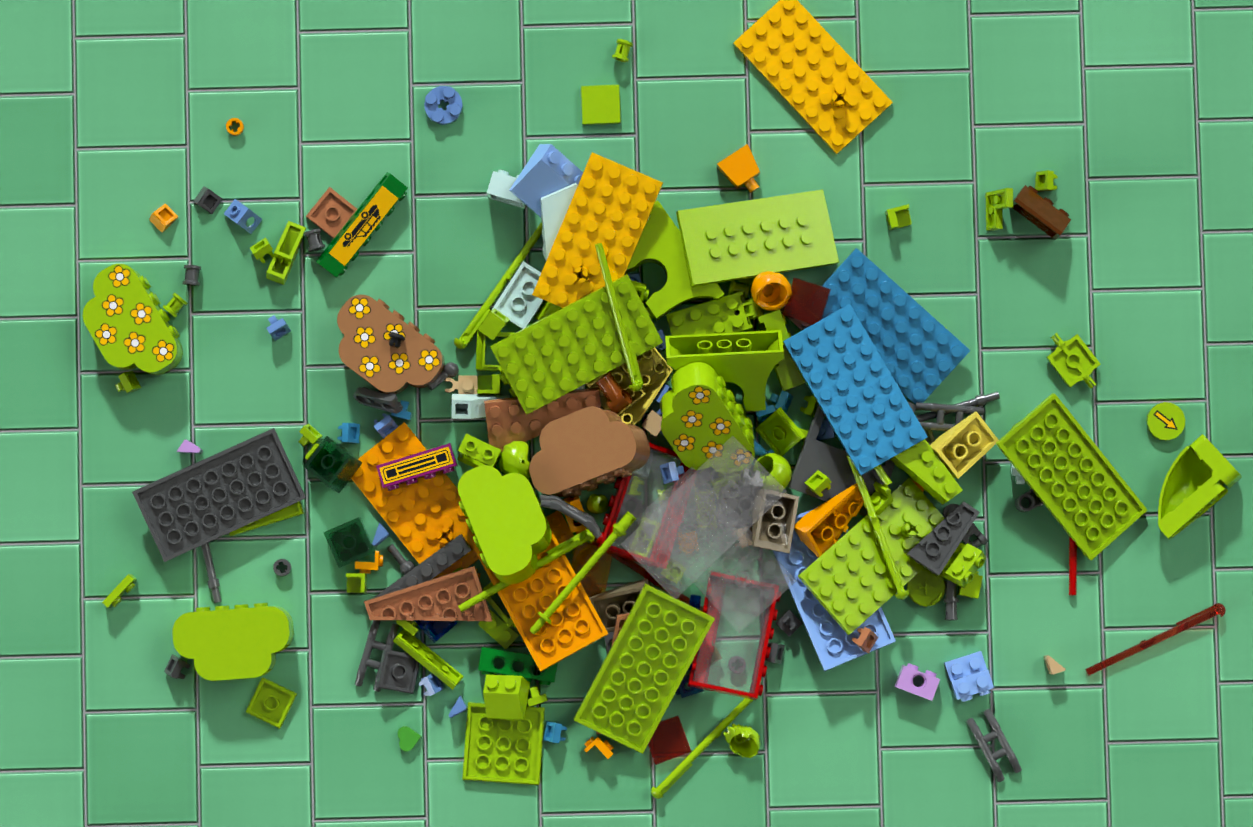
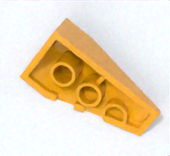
M857 483L808 512L794 525V530L800 540L817 557H820L837 542L843 532L846 533L849 528L847 526L852 517L858 514L863 506L864 501Z

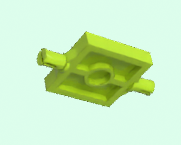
M1057 333L1050 337L1057 347L1046 358L1070 388L1083 380L1090 389L1097 385L1090 375L1101 364L1079 335L1076 334L1070 340L1064 342Z

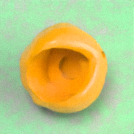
M765 271L758 274L753 280L751 295L754 302L760 308L776 311L783 308L791 297V284L784 275Z

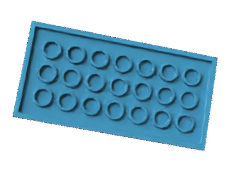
M857 248L853 250L805 303V306L821 320L850 304L901 392L915 405L917 402L923 403L971 351Z
M850 304L783 341L784 346L860 476L928 437Z

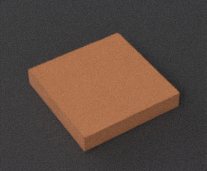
M329 187L306 215V218L334 239L357 208Z

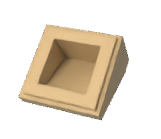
M652 410L641 426L657 437L661 432V421L663 418Z
M1049 655L1043 657L1049 674L1054 675L1066 670Z

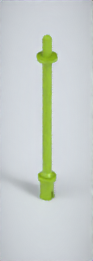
M627 511L621 520L613 525V532L544 613L538 612L540 618L531 627L530 632L532 634H536L546 621L551 624L552 621L549 618L615 540L627 534V529L637 520L630 512Z

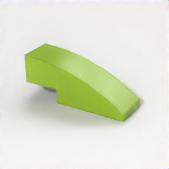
M288 221L266 272L267 279L282 285L285 284L300 248L306 227Z

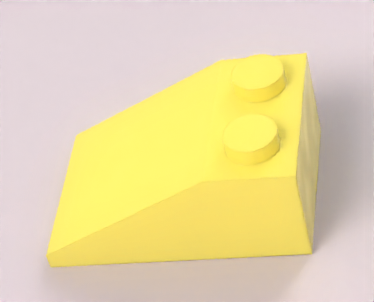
M974 412L939 436L930 446L953 478L959 479L999 440L980 415Z

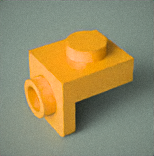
M375 551L374 562L355 561V569H359V573L371 574V570H379L380 567H383L384 555H380V551Z
M592 736L584 744L586 746L584 749L586 753L595 745L607 759L614 754L611 751L614 747L607 740L603 742L599 736L596 738Z

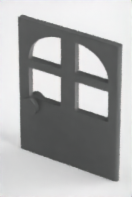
M908 402L913 412H915L916 405ZM818 404L788 487L826 502L857 482L849 464L846 450H841L816 440L825 417ZM890 459L884 462V465H881L889 478L895 466V463ZM874 468L862 475L870 496L876 491L873 486L875 482L884 484ZM817 470L831 480V488L829 490L825 488L821 492L823 494L822 497L815 494L805 485V482ZM863 505L858 514L865 517L868 512Z

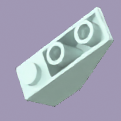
M452 394V419L486 417L484 401L510 398V395Z

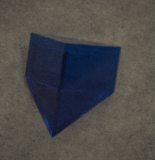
M415 620L433 643L439 641L458 623L457 621Z

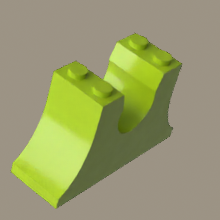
M657 200L625 273L633 272L645 263H655L664 269L667 276L666 284L661 290L654 292L645 303L651 320L654 318L656 322L685 303L696 300H719L721 297H724V292L717 283L691 286L680 231Z
M781 330L665 336L667 365L678 370L693 362L706 363L713 367L718 376H722L725 382L735 383L741 387L746 411L766 410L765 389L767 379L774 366L784 359Z

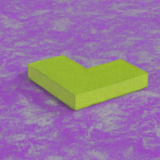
M1013 188L985 193L986 231L1003 229L1002 210L1013 208Z

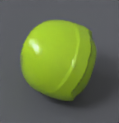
M592 494L588 498L587 508L592 513H603L609 507L608 499L602 494Z

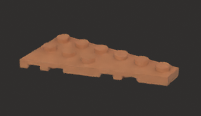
M599 388L573 390L527 415L517 397L486 400L484 405L488 442L490 445L501 449L502 452L506 444L513 441L526 442L539 436L545 425L551 421L586 407L594 406L601 408Z
M475 566L364 601L370 620L493 621L486 599L463 612L458 607V605L483 592Z

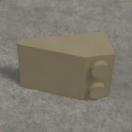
M767 489L755 491L752 509V546L790 554L799 496Z
M648 579L630 582L589 598L607 632L614 631L617 615L630 613L645 583L650 585Z

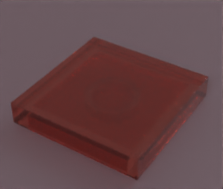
M793 278L791 285L792 295L785 305L783 315L810 324H815L822 320L831 289Z
M678 715L660 721L648 743L655 765L691 752Z

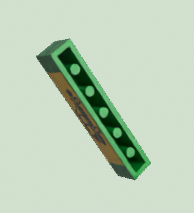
M386 172L316 262L334 277L342 276L347 270L346 265L350 260L354 261L359 255L358 250L362 245L366 246L371 240L370 235L374 230L378 231L383 225L382 220L385 216L392 214L397 201L404 199L408 187L392 174Z

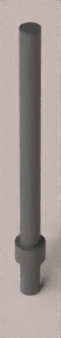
M998 392L984 396L981 394L975 396L974 399L954 405L981 407L986 405L987 402L1000 399ZM930 411L916 417L919 422H924L937 418V411Z
M209 543L201 545L209 578L207 583L209 589L211 588L214 603L222 602L219 592L220 583L219 579L216 578Z

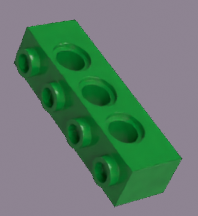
M482 647L478 670H481L483 675L500 673L501 675L523 676L528 682L536 679L539 680V684L550 685L551 682H555L558 663L543 670L540 675H535L532 672V666L536 663L532 655ZM496 658L504 660L505 665L502 669H497L494 666ZM515 661L523 663L524 668L521 672H516L513 669Z

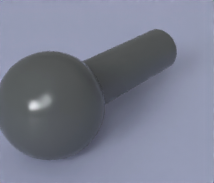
M453 362L447 363L444 366L443 372L433 383L428 385V388L432 391L446 378L455 377L459 372L457 364Z
M393 544L387 547V550L399 563L400 572L403 575L415 568L411 561L404 559Z

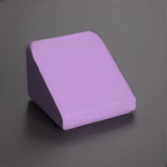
M184 440L177 450L180 453L203 452L201 448L189 440Z

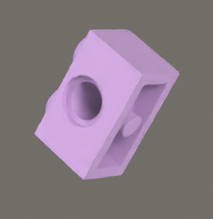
M910 663L907 666L902 665L894 687L932 701L940 681L939 678H936L937 674L928 670L925 673L918 671V666ZM919 675L922 677L923 683L921 686L916 687L913 684V679Z

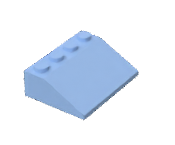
M539 144L509 191L541 218V197L574 183L579 184L583 172L552 144Z

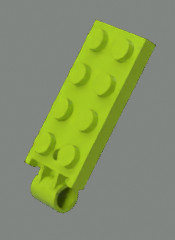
M741 291L721 297L719 300L715 299L666 314L672 336L732 333L753 329L750 320H756L764 315V311L754 302L753 298L744 301V294ZM740 311V314L735 315V312Z

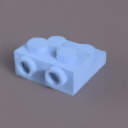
M981 651L944 662L957 700L961 699L962 702L973 699L972 695L979 693L980 696L991 693L990 689L994 688Z

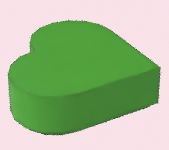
M408 726L401 727L398 730L400 748L403 751H410L421 738V735Z

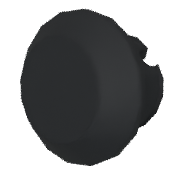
M394 332L388 334L391 337L389 341L390 346H393L395 343V347L399 348L401 341L405 340L403 335Z

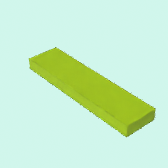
M403 629L393 640V642L452 690L464 677L407 630Z

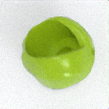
M513 441L504 446L499 461L500 470L504 475L518 473L527 479L531 477L529 471L530 462L527 460L529 446L526 442Z
M768 453L760 457L753 466V471L759 470L760 477L763 479V487L761 489L782 492L788 486L792 477V470L788 461L776 453Z

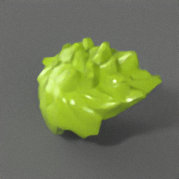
M733 723L732 727H727L728 732L723 734L727 743L730 744V749L733 753L746 758H751L758 754L760 736L751 726Z

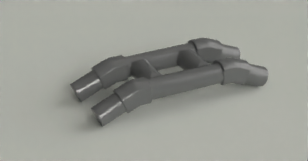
M916 403V410L937 411L936 423L920 422L924 430L948 431L963 420L964 414L977 412L979 415H983L985 412L983 407ZM945 412L956 413L955 424H944Z
M540 495V507L557 510L583 524L596 539L602 535L600 527L590 514L582 512L558 496Z
M373 620L355 681L356 686H362L367 666L378 669L379 672L381 662L370 659L372 648L382 651L383 649L392 650L393 640L397 636L399 625L392 624L386 643L375 641L381 620ZM377 672L373 690H374V691H377V692H380V691H381V688L376 687V682H377V677H378V672Z
M987 709L983 713L993 730L992 732L983 736L973 718L968 719L966 722L983 751L997 781L1001 782L1005 778L996 761L997 759L1006 755L1015 773L1020 772L1022 769L995 716L990 709ZM997 738L1002 749L992 753L987 743Z

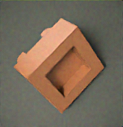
M858 628L857 631L860 633L858 639L852 637V641L862 651L869 653L878 636L869 628Z

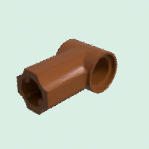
M611 373L596 382L607 398L609 409L616 414L632 403L630 394L625 389H621Z

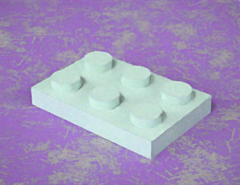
M523 261L492 310L494 308L508 317L509 321L521 329L526 328L544 301L532 295L541 272Z

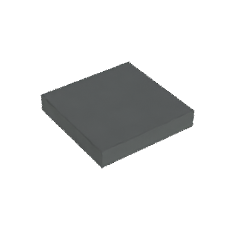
M383 649L376 687L413 694L420 663L408 653Z

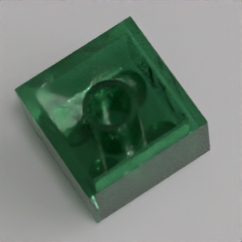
M326 436L304 467L327 487L340 493L363 462L340 443Z
M361 517L323 532L339 568L375 553L374 546Z

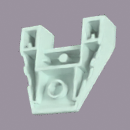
M577 183L541 197L543 255L545 260L549 256L578 186Z

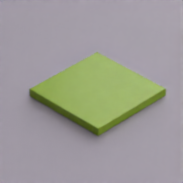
M468 702L462 780L539 785L545 708L526 706L524 720L488 719L485 703Z

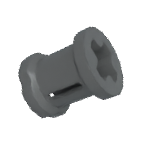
M313 229L304 233L308 239L309 252L325 248V244L321 240L320 229Z
M184 265L186 269L185 281L182 284L200 286L198 277L201 266Z

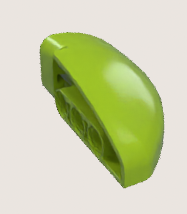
M1203 434L1190 446H1186L1165 477L1159 498L1158 525L1168 539H1172L1228 493L1223 484L1230 489L1242 478L1240 473Z

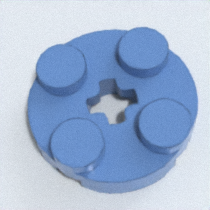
M439 86L432 89L426 95L424 107L427 116L432 121L447 125L458 119L463 103L459 93L452 87ZM444 100V102L449 103L446 106V110L438 108V105L441 104L440 101Z

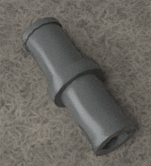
M945 581V599H943L946 611L945 620H958L957 603H959V599L957 598V584L951 581Z

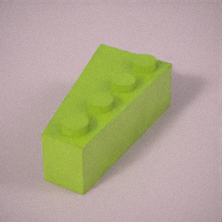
M780 309L757 318L756 322L760 331L781 330L783 341L792 337L791 333L787 332L785 326L787 322L784 315H781ZM783 344L784 359L774 366V370L781 389L787 391L805 384V380Z
M925 439L890 459L895 463L894 465L906 472L913 481L919 483L925 491L942 505L963 491Z

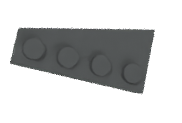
M962 502L906 555L936 576H939L980 512L966 502Z

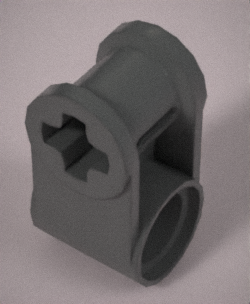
M1029 489V491L1020 495L1015 500V506L1020 512H1027L1044 504L1032 489ZM1023 498L1029 500L1028 508H1024L1021 506V500Z

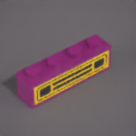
M449 443L380 464L376 467L382 487L384 489L388 488V491L398 489L399 484L402 483L411 485L417 483V479L425 477V480L434 478L436 473L441 471L444 474L455 471L454 467H458L452 445Z

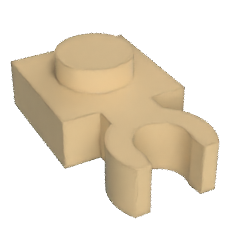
M458 376V381L452 378L445 379V382L453 384L452 388L445 389L447 393L458 390V394H477L478 376Z

